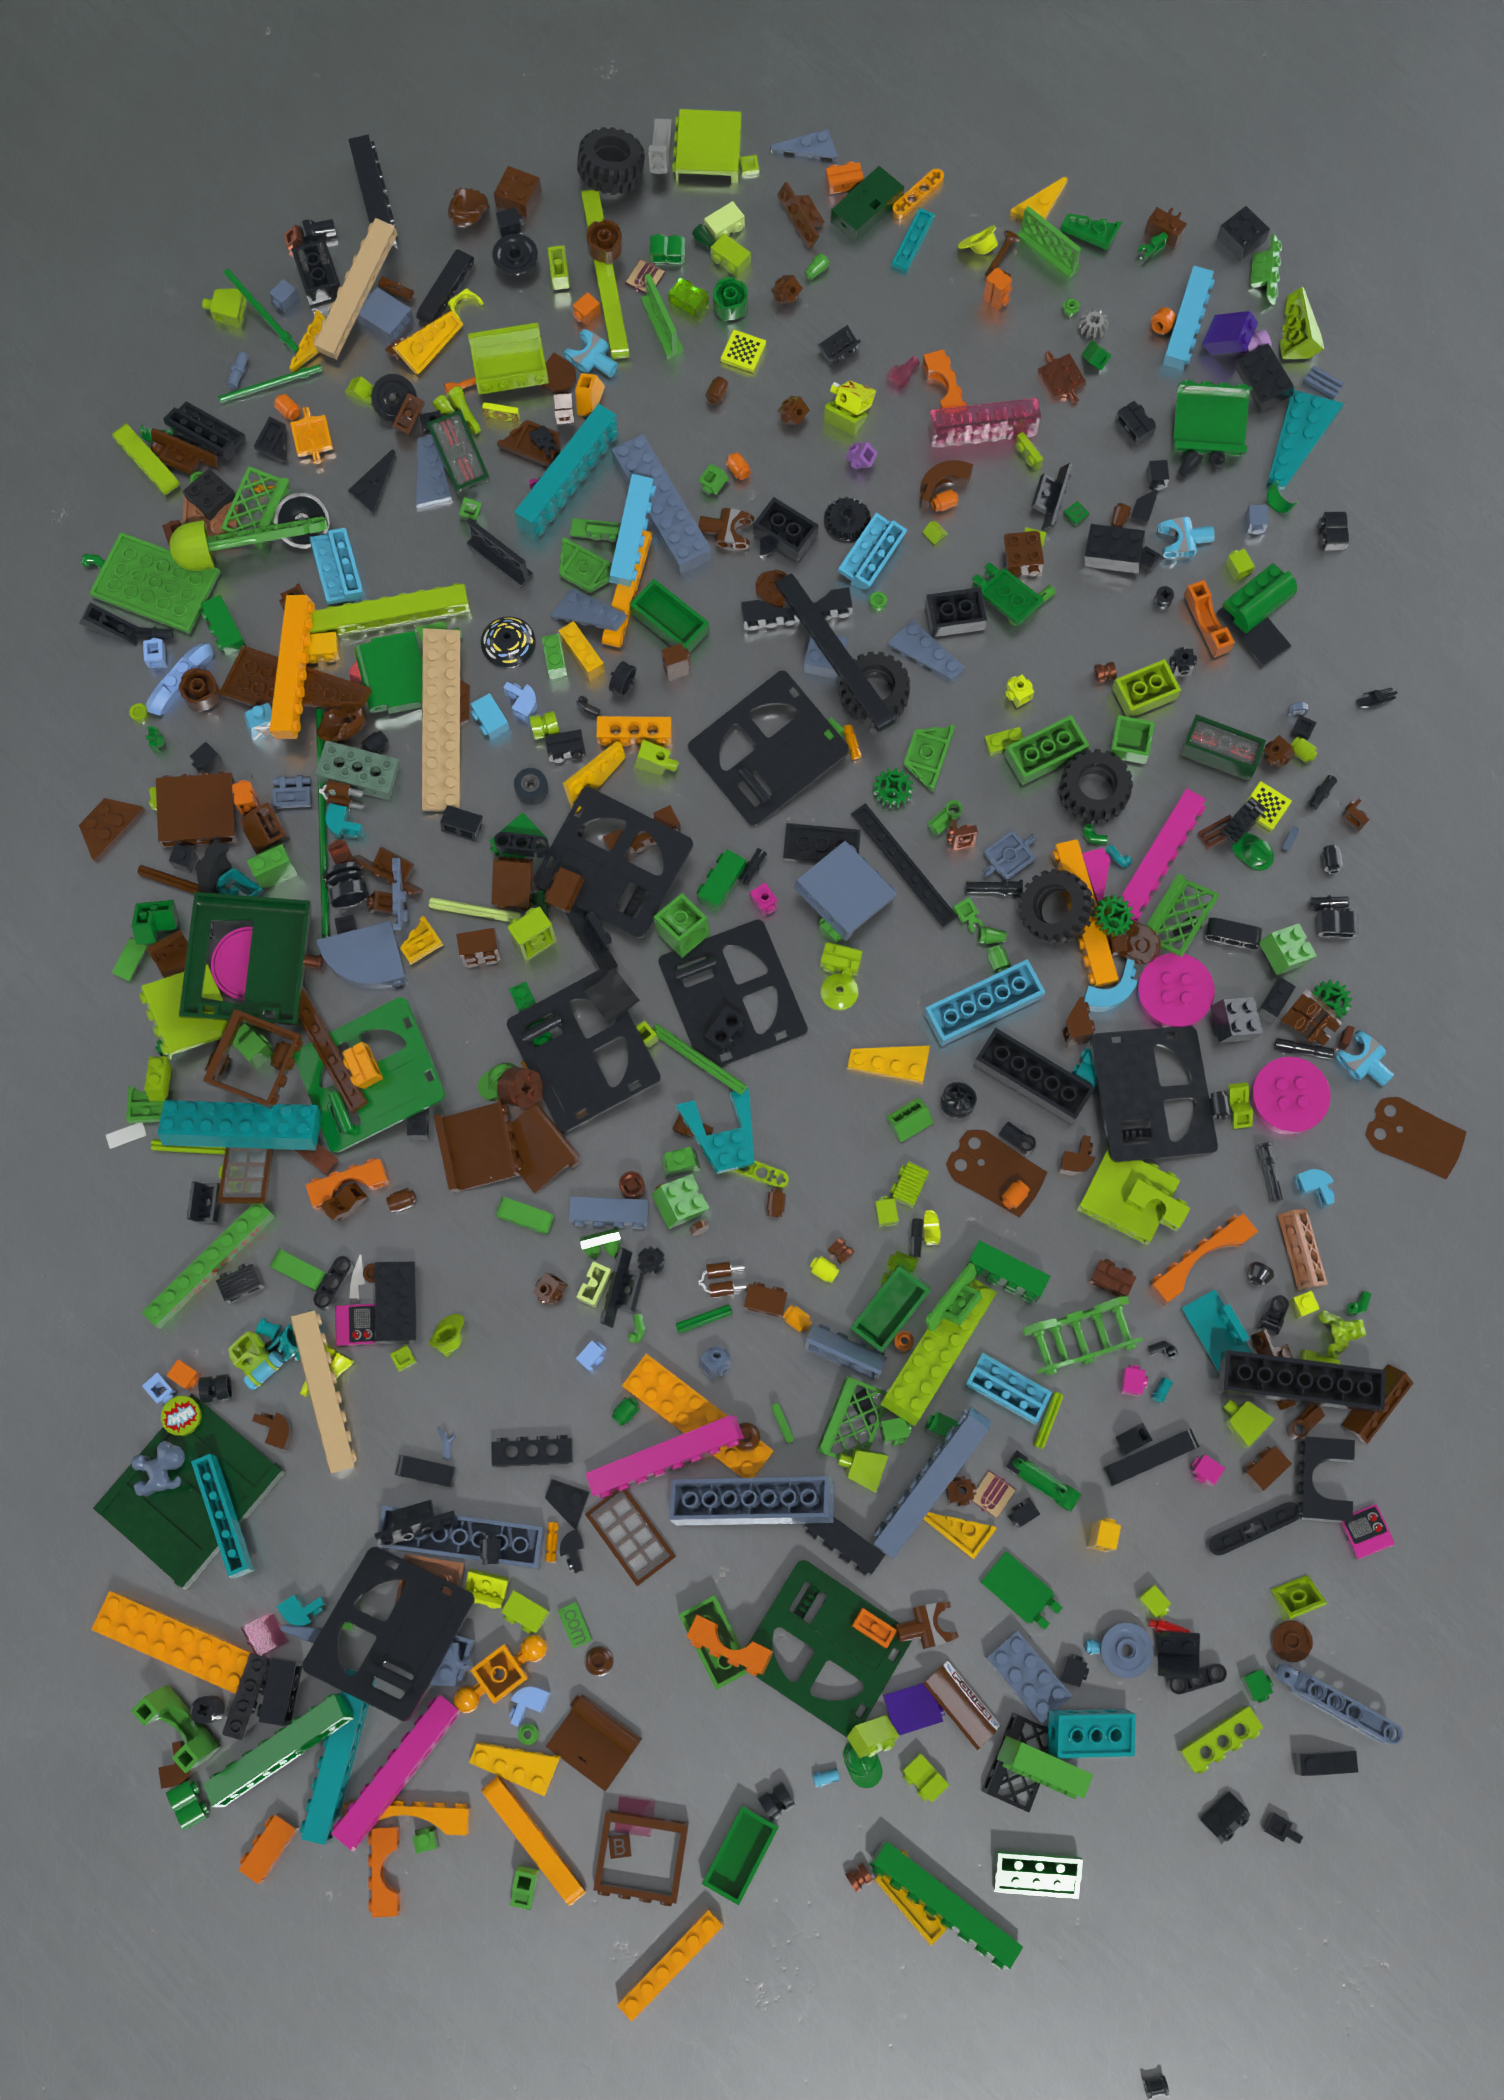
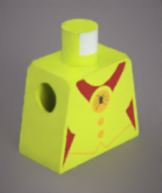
M848 381L842 385L834 382L830 389L831 393L837 395L835 403L856 415L872 407L876 390L853 381Z

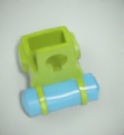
M247 1331L229 1347L228 1351L235 1367L240 1368L245 1374L243 1380L246 1386L255 1390L275 1371H278L280 1366L284 1364V1361L278 1352L273 1351L269 1354L264 1347V1341H262L258 1334Z

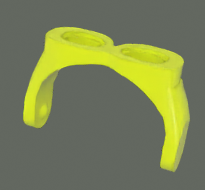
M468 288L448 302L450 310L454 312L460 321V317L455 312V307L459 300L474 299L481 306L484 304L481 298Z

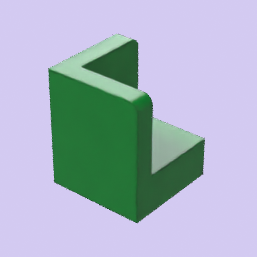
M1093 340L1090 341L1082 353V356L1089 363L1100 370L1104 368L1112 356L1104 347Z

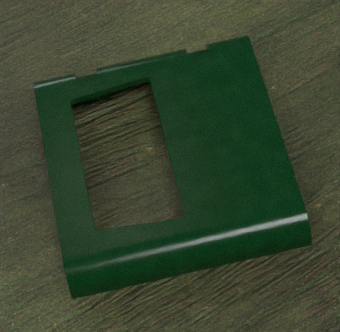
M194 892L179 1017L229 1021L234 1009L272 1024L298 1026L311 917V902L309 900ZM213 921H253L243 1004L202 997L210 928ZM205 1010L214 1011V1014H205ZM265 1015H275V1017L265 1018Z

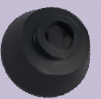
M1255 1261L1249 1265L1248 1277L1252 1284L1260 1287L1261 1285H1266L1274 1278V1271L1267 1265Z

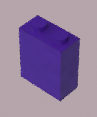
M1251 311L1214 315L1202 344L1210 355L1245 352L1258 325V321Z
M924 1682L883 1695L890 1721L899 1736L943 1722L942 1717L945 1716L944 1709L940 1704L938 1705L937 1700L924 1686Z

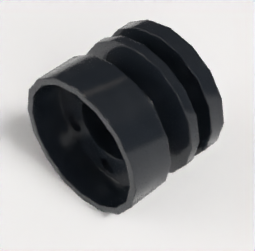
M345 862L337 864L322 873L325 888L329 890L327 893L329 902L333 908L351 907L365 901L369 897L367 885L362 881L364 875L361 872L362 869L359 863Z

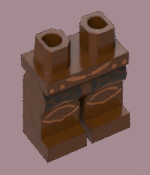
M1308 989L1302 993L1280 1020L1284 1024L1292 1026L1311 1043L1315 1040L1323 1046L1331 1038L1324 1031V1028L1327 1026L1335 1033L1342 1025V1022L1335 1017L1337 1012L1333 1009L1331 1010L1328 1005Z

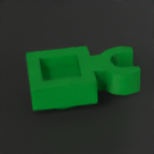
M147 726L149 734L146 735V740L149 741V747L153 752L161 753V747L165 743L164 735L156 727Z

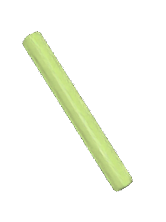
M434 897L429 899V907L432 909L507 922L521 918L520 912Z

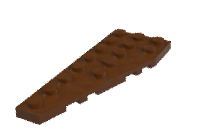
M242 645L219 694L252 707L261 706L266 703H270L273 706L279 657ZM306 667L307 679L304 680L305 696L302 698V707H365L372 690L369 687Z

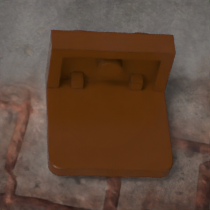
M1030 531L1005 534L1004 545L1007 560L1005 569L1015 577L1042 574L1044 558L1040 532Z
M181 930L171 933L166 938L146 948L163 978L184 972L188 941Z

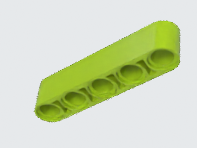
M127 423L112 433L117 443L165 496L180 486L176 477Z

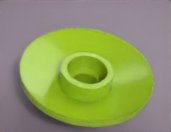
M842 973L832 974L822 983L821 998L829 1008L845 1010L856 1002L858 986L851 977H845ZM838 987L843 988V992L839 993L836 991V989Z

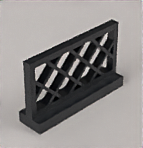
M469 518L466 521L470 540L466 543L467 547L522 589L533 577V572L527 568L525 560Z
M1012 1712L981 1791L1026 1812H1030L1040 1783L1035 1782L1028 1786L1025 1777L1020 1774L1009 1778L1007 1768L1002 1767L1004 1762L997 1760L1006 1736L1027 1744L1026 1741L1036 1737L1040 1746L1038 1750L1045 1752L1048 1744L1043 1746L1039 1736L1046 1732L1048 1733V1728ZM1025 1723L1032 1725L1035 1733L1026 1738L1022 1732ZM1021 1777L1024 1788L1014 1791L1011 1781ZM1008 1782L1011 1794L1006 1796L999 1795L1000 1786ZM1024 1791L1027 1792L1029 1797L1026 1806L1019 1804L1016 1796Z

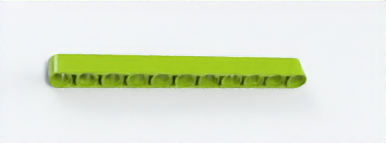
M593 189L581 191L587 229L593 222L597 221L598 223L604 220L599 191ZM593 259L612 360L630 357L613 264H605Z

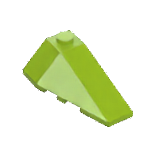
M1300 287L1289 294L1286 300L1284 313L1286 321L1282 326L1284 331L1283 339H1280L1283 359H1309L1324 350L1322 336L1305 289Z

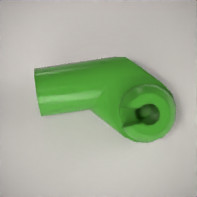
M642 1314L633 1316L635 1330L634 1333L630 1332L628 1335L629 1343L637 1344L643 1337L645 1325Z

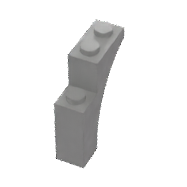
M672 119L654 120L653 139L648 150L650 173L667 174L670 164Z

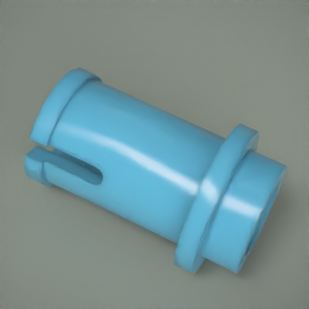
M1093 1638L1086 1640L1085 1652L1089 1653V1655L1093 1653L1100 1654V1644L1102 1641H1094Z
M837 1768L820 1773L816 1771V1774H813L815 1787L819 1786L822 1788V1785L839 1782L840 1778Z

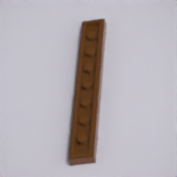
M303 986L299 1021L348 1109L354 1114L369 1102L362 1089L354 1086L350 1079V1076H352L351 1071L343 1063L344 1057Z

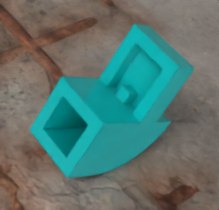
M329 803L325 819L331 834L338 840H343L345 834L350 838H363L364 829L362 824L348 822L350 816L348 808Z
M294 1594L277 1605V1608L288 1623L295 1626H308L314 1623L310 1615L313 1614L315 1617L325 1610L323 1607L327 1605L324 1597H319L307 1606H304L299 1596Z

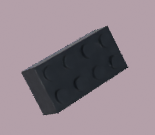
M415 1261L375 1262L373 1265L374 1344H414L416 1341Z
M834 1516L833 1523H806L804 1526L806 1529L805 1534L813 1540L816 1538L820 1539L823 1542L822 1546L828 1551L832 1552L835 1550L840 1554L838 1556L840 1560L847 1565L850 1562L856 1566L854 1570L862 1576H871L886 1555Z

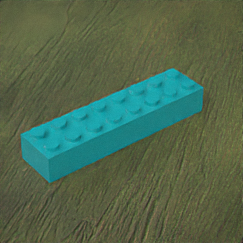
M600 404L596 406L514 511L517 528L534 540L544 533L546 525L555 519L557 511L565 506L567 498L573 495L577 490L578 484L586 479L588 471L596 466L598 458L604 455L608 450L609 444L617 439L619 432L617 415Z
M164 1100L157 1135L162 1145L316 1150L322 1115L318 1105L277 1104L276 1106L273 1105L272 1109L256 1103Z
M347 1669L346 1673L349 1676H354L359 1669ZM343 1691L337 1693V1695L346 1697L354 1719L324 1739V1756L319 1758L317 1769H320L318 1778L315 1777L311 1787V1790H314L312 1799H308L305 1809L308 1812L307 1818L302 1821L299 1833H302V1840L322 1845L333 1842L334 1836L331 1833L334 1830L332 1827L340 1816L369 1704Z

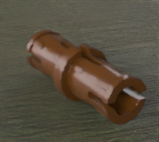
M383 276L379 279L378 287L390 291L394 296L398 295L409 301L412 300L414 290L402 286L398 281L394 282Z

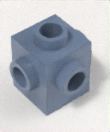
M719 1345L709 1348L700 1356L699 1367L710 1381L719 1375L723 1376L730 1369V1354Z

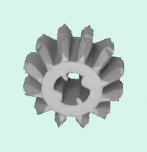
M1094 308L1091 312L1086 310L1085 314L1081 315L1078 325L1079 329H1081V335L1086 334V339L1090 336L1093 341L1096 339V336L1101 339L1108 330L1109 320H1107V314H1101V310L1096 312Z

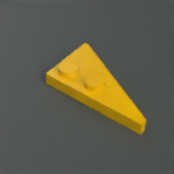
M1063 177L1015 206L1011 209L1010 215L1023 221L1024 210L1029 206L1046 219L1067 184L1068 178Z
M318 310L315 311V318L312 324H309L307 333L304 334L298 346L299 350L296 356H293L289 369L292 373L319 353L314 346V339L320 333L325 317Z
M928 1512L923 1518L925 1522L971 1559L977 1556L997 1529L995 1526Z

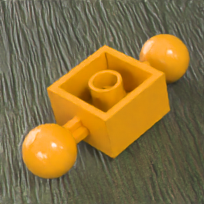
M538 1635L526 1637L521 1644V1651L513 1655L506 1644H503L470 1670L478 1683L473 1687H460L453 1697L454 1706L462 1713H470L478 1707L480 1697L485 1693L493 1704L498 1703L529 1679L521 1665L527 1661L537 1662L545 1656L547 1645L544 1639ZM497 1669L504 1670L503 1679L501 1677L496 1678Z

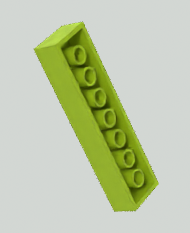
M976 1279L968 1286L982 1294V1298L960 1326L943 1318L933 1332L929 1331V1329L926 1330L880 1404L913 1426L921 1418L997 1292Z

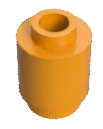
M790 1305L782 1316L785 1322L799 1333L802 1330L806 1332L813 1323L810 1321L811 1316L798 1306Z

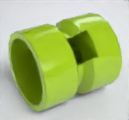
M554 711L546 712L542 717L539 714L529 716L535 740L545 738L546 734L560 733Z

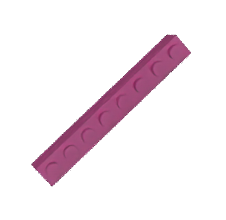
M1186 788L1122 894V901L1128 900L1127 907L1133 908L1130 910V913L1134 914V917L1130 918L1131 921L1139 920L1142 914L1140 912L1141 907L1148 905L1151 899L1149 896L1150 892L1157 890L1161 883L1158 881L1159 877L1166 875L1170 868L1167 866L1168 862L1175 860L1179 853L1176 849L1179 845H1184L1188 838L1185 834L1188 830H1193L1197 823L1194 819L1197 815L1201 816L1206 808L1203 805L1206 799Z
M730 1415L585 1474L592 1495L600 1496L602 1499L611 1496V1491L616 1489L623 1491L630 1488L629 1484L644 1483L648 1481L647 1477L651 1475L658 1477L666 1474L665 1470L669 1468L676 1470L684 1467V1462L689 1460L691 1463L703 1459L702 1455L709 1453V1456L721 1452L720 1448L727 1446V1448L739 1445L738 1441L744 1439L737 1417Z
M441 1695L437 1699L434 1697L429 1702L426 1713L424 1715L421 1714L415 1720V1727L412 1731L404 1734L398 1749H393L390 1752L384 1767L380 1766L373 1775L375 1778L370 1785L367 1783L362 1788L359 1799L356 1802L353 1801L348 1806L345 1817L337 1820L332 1827L334 1831L331 1834L352 1852L360 1845L461 1714L459 1709Z

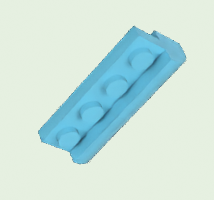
M876 512L837 571L851 580V584L855 587L869 589L906 534L907 529L894 520L892 522L888 521Z
M346 528L328 530L326 535L310 537V544L326 604L354 603L359 600L363 595V590Z
M984 1353L981 1354L965 1383L969 1388L1034 1425L1039 1421L1052 1394L1051 1391Z

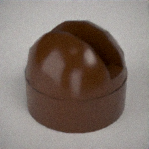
M153 441L150 450L156 456H160L165 446Z

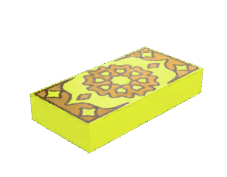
M483 403L484 417L519 423L520 414L518 408Z

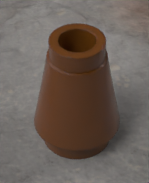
M1118 503L1113 510L1111 526L1122 528L1131 514V507Z

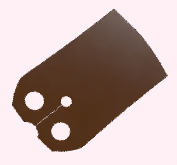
M1400 1097L1381 1099L1375 1109L1376 1118L1369 1122L1366 1136L1372 1146L1379 1152L1447 1179L1460 1156L1467 1131L1426 1112ZM1387 1105H1393L1396 1108L1395 1116L1389 1117L1385 1114L1384 1109ZM1402 1126L1403 1132L1399 1133L1396 1127ZM1377 1128H1383L1386 1131L1385 1139L1378 1140L1375 1137L1374 1132Z
M967 1130L959 1140L960 1146L958 1150L951 1153L946 1163L951 1177L957 1183L980 1194L1020 1218L1037 1196L1048 1172L1014 1151L985 1130ZM972 1137H976L981 1141L978 1149H972L969 1146L968 1142ZM958 1159L966 1161L967 1168L964 1171H958L955 1168V1162ZM979 1159L985 1161L983 1166L978 1165ZM1020 1180L1030 1189L1028 1196L1017 1209H1008L1002 1203L1003 1199L1001 1196L1013 1182L1016 1183Z

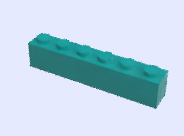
M208 1454L191 1461L228 1577L236 1579L253 1572L254 1568L218 1458Z

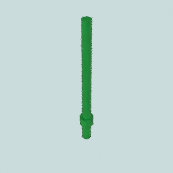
M228 268L224 270L223 274L280 336L279 339L284 344H287L294 353H297L299 347L292 340V336L279 326Z
M320 364L309 368L302 367L299 368V371L218 396L220 403L227 402L292 380L308 378L311 374L321 372L322 368Z

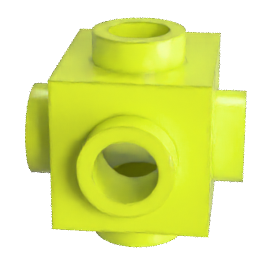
M1022 674L1019 677L1014 676L1007 681L1005 695L1018 708L1032 700L1035 691L1032 689L1033 686L1030 680L1025 679Z

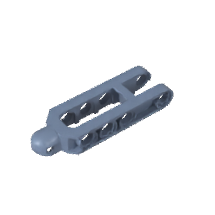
M1287 1664L1277 1666L1274 1672L1275 1676L1280 1682L1289 1686L1290 1692L1378 1742L1393 1745L1400 1743L1403 1739L1402 1728L1393 1721L1307 1673L1298 1671ZM1312 1687H1314V1694H1313V1695H1312V1693H1311V1688H1312ZM1331 1697H1332V1699H1333L1332 1705L1330 1704V1698H1331ZM1394 1729H1395L1396 1732H1397V1736H1396L1395 1739H1393V1738H1394V1735H1395Z

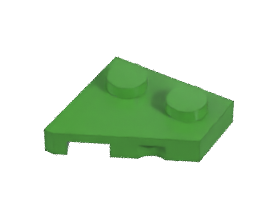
M129 1086L127 1123L160 1122L164 1102H150L145 1092L143 1093L136 1090L135 1087Z

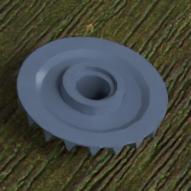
M1132 1623L1114 1625L1108 1629L1100 1644V1654L1107 1669L1123 1678H1133L1141 1675L1148 1669L1153 1659V1644L1149 1635L1140 1626ZM1125 1644L1129 1647V1653L1126 1656L1122 1653V1647Z

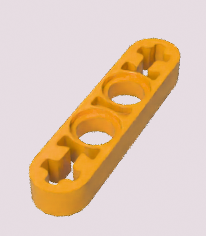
M932 169L893 204V217L899 220L906 218L943 184V171ZM921 186H927L929 190L924 192L921 191L919 188ZM912 196L915 197L917 200L915 202H909L907 199Z

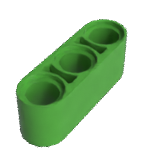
M506 1197L501 1198L495 1216L543 1234H548L554 1219V1215Z
M281 1249L277 1251L269 1265L316 1292L326 1276L325 1272Z

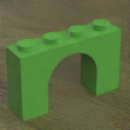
M168 1684L144 1696L131 1710L143 1726L155 1720L167 1722L179 1732L184 1745L172 1759L185 1774L207 1761L222 1746L203 1724L197 1723L192 1719L190 1709Z

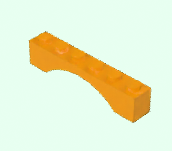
M350 1799L349 1802L343 1804L342 1819L347 1814L346 1809L348 1808V1806L353 1801L356 1802L358 1799ZM394 1800L379 1819L400 1815L414 1816L431 1822L446 1835H468L471 1808L466 1807V1803H453V1807H446L444 1802H433L432 1806H424L422 1801H412V1805H404V1801Z
M710 1908L693 1923L655 1966L618 2001L617 2006L631 2022L723 1927L724 1923Z

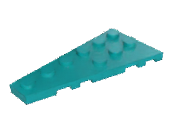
M1294 390V395L1289 399L1266 486H1271L1278 480L1277 488L1281 490L1286 488L1345 403Z

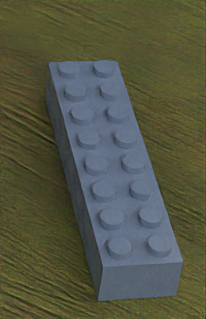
M644 434L611 449L613 462L628 487L630 486L632 474L653 478V485L656 486L654 497L650 496L649 502L652 503L650 514H646V518L649 520L650 525L679 574L681 575L711 560V547Z
M972 1406L968 1411L964 1409L958 1418V1425L956 1427L953 1425L946 1434V1441L944 1443L941 1441L934 1450V1457L932 1459L929 1457L922 1466L921 1475L917 1473L914 1476L909 1491L905 1489L900 1495L897 1503L898 1506L893 1505L887 1513L886 1522L881 1521L877 1526L876 1532L873 1535L875 1537L874 1545L894 1559L990 1430L991 1420Z
M829 1476L672 1480L669 1520L676 1526L833 1523L835 1482Z
M382 1505L378 1532L394 1528L392 1511L400 1508ZM456 1515L459 1525L453 1526L450 1529L439 1530L429 1535L415 1537L391 1546L379 1547L482 1561L480 1559V1539H484V1535H497V1539H501V1559H499V1564L539 1569L545 1528Z

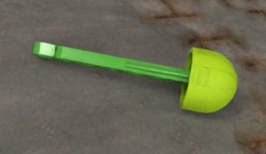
M315 517L208 537L205 523L201 520L183 524L173 532L169 545L170 553L174 561L181 567L191 571H200L214 568L212 551L326 530L328 526L325 517Z

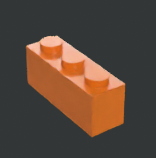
M280 1813L274 1816L271 1815L264 1824L266 1829L262 1835L259 1833L252 1842L254 1847L250 1853L246 1852L239 1862L241 1866L238 1870L258 1885L263 1883L299 1829V1826Z

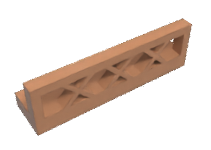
M1296 1209L1279 1214L1278 1218L1298 1291L1328 1285L1307 1209Z

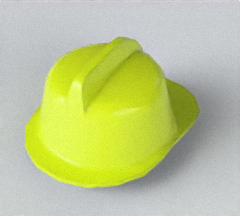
M992 225L964 239L958 244V248L970 247L977 254L989 253L998 246L994 234L996 226Z

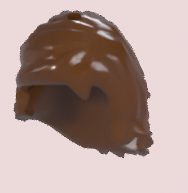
M472 188L455 189V193H453L454 198L451 199L448 207V217L458 228L471 227L480 220L485 211L489 210L490 206L485 194L480 193L479 190L474 191Z
M334 707L330 710L327 709L317 729V735L319 739L323 740V743L325 741L337 743L340 740L345 741L355 736L366 724L364 709L362 707Z

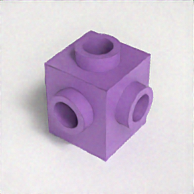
M857 442L849 447L845 458L855 469L870 468L878 453L868 442Z

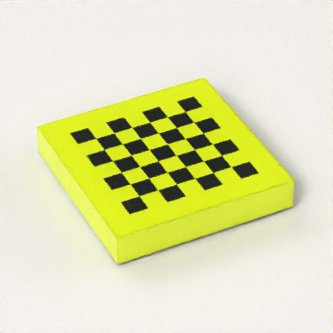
M733 329L721 356V362L754 373L766 346V340Z
M1262 781L1259 782L1249 799L1253 797L1267 809L1256 823L1271 832L1292 802V800Z

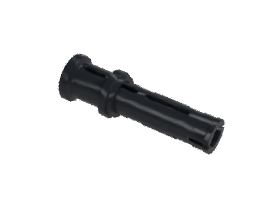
M1004 879L1002 882L966 881V893H1001L1003 896H1007V894H1019L1020 896L1021 892H1023V879L1019 881H1007V879Z
M1273 1142L1261 1143L1255 1147L1258 1149L1261 1159L1259 1164L1264 1168L1271 1202L1283 1200L1275 1167L1277 1158H1274L1272 1150ZM1271 1174H1272V1177H1273L1275 1190H1274V1187H1273V1183H1272V1179H1271Z

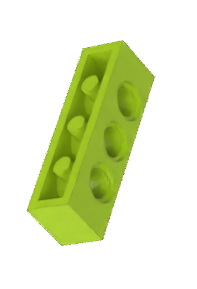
M1245 1705L1178 1749V1752L1191 1772L1201 1774L1209 1769L1208 1765L1213 1761L1217 1763L1226 1757L1225 1753L1231 1749L1236 1751L1243 1746L1242 1742L1246 1739L1252 1740L1261 1734L1259 1731L1263 1729V1726L1251 1707ZM1237 1724H1241L1243 1727V1732L1239 1736L1234 1732V1727ZM1220 1735H1224L1226 1738V1744L1222 1747L1217 1743ZM1204 1746L1209 1749V1755L1206 1758H1202L1200 1755V1750Z

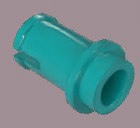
M1162 1377L1155 1392L1151 1393L1153 1395L1151 1399L1159 1404H1162L1163 1401L1165 1402V1397L1173 1382Z

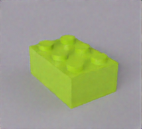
M1166 659L1115 679L1112 686L1126 717L1131 718L1177 700L1181 693V688Z
M540 906L536 909L531 908L525 913V916L520 919H514L507 927L513 945L525 962L557 942L552 923Z

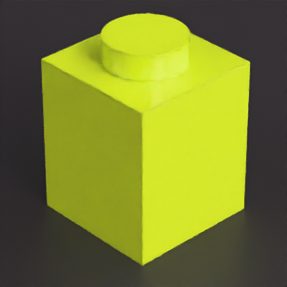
M1312 1291L1288 1301L1296 1319L1320 1309Z

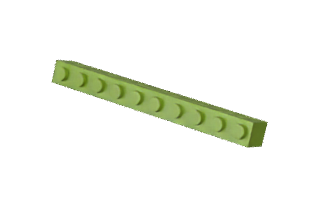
M455 583L448 587H435L426 591L417 590L415 593H400L393 597L383 596L376 600H363L359 603H345L342 606H328L325 609L315 610L312 613L313 628L310 630V634L336 632L337 635L469 612L470 608L465 584Z

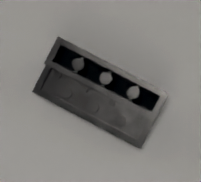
M187 401L179 409L174 407L163 418L166 426L173 428V430L227 460L235 456V450L245 440L244 433Z

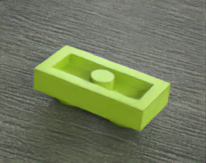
M1021 432L1016 438V449L1025 456L1027 464L1037 471L1042 467L1043 457L1025 433Z
M1016 727L984 737L989 755L1004 752L1007 746L1024 737L1021 728Z

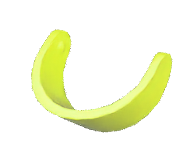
M927 1210L924 1213L925 1245H939L941 1230L938 1216L935 1211Z

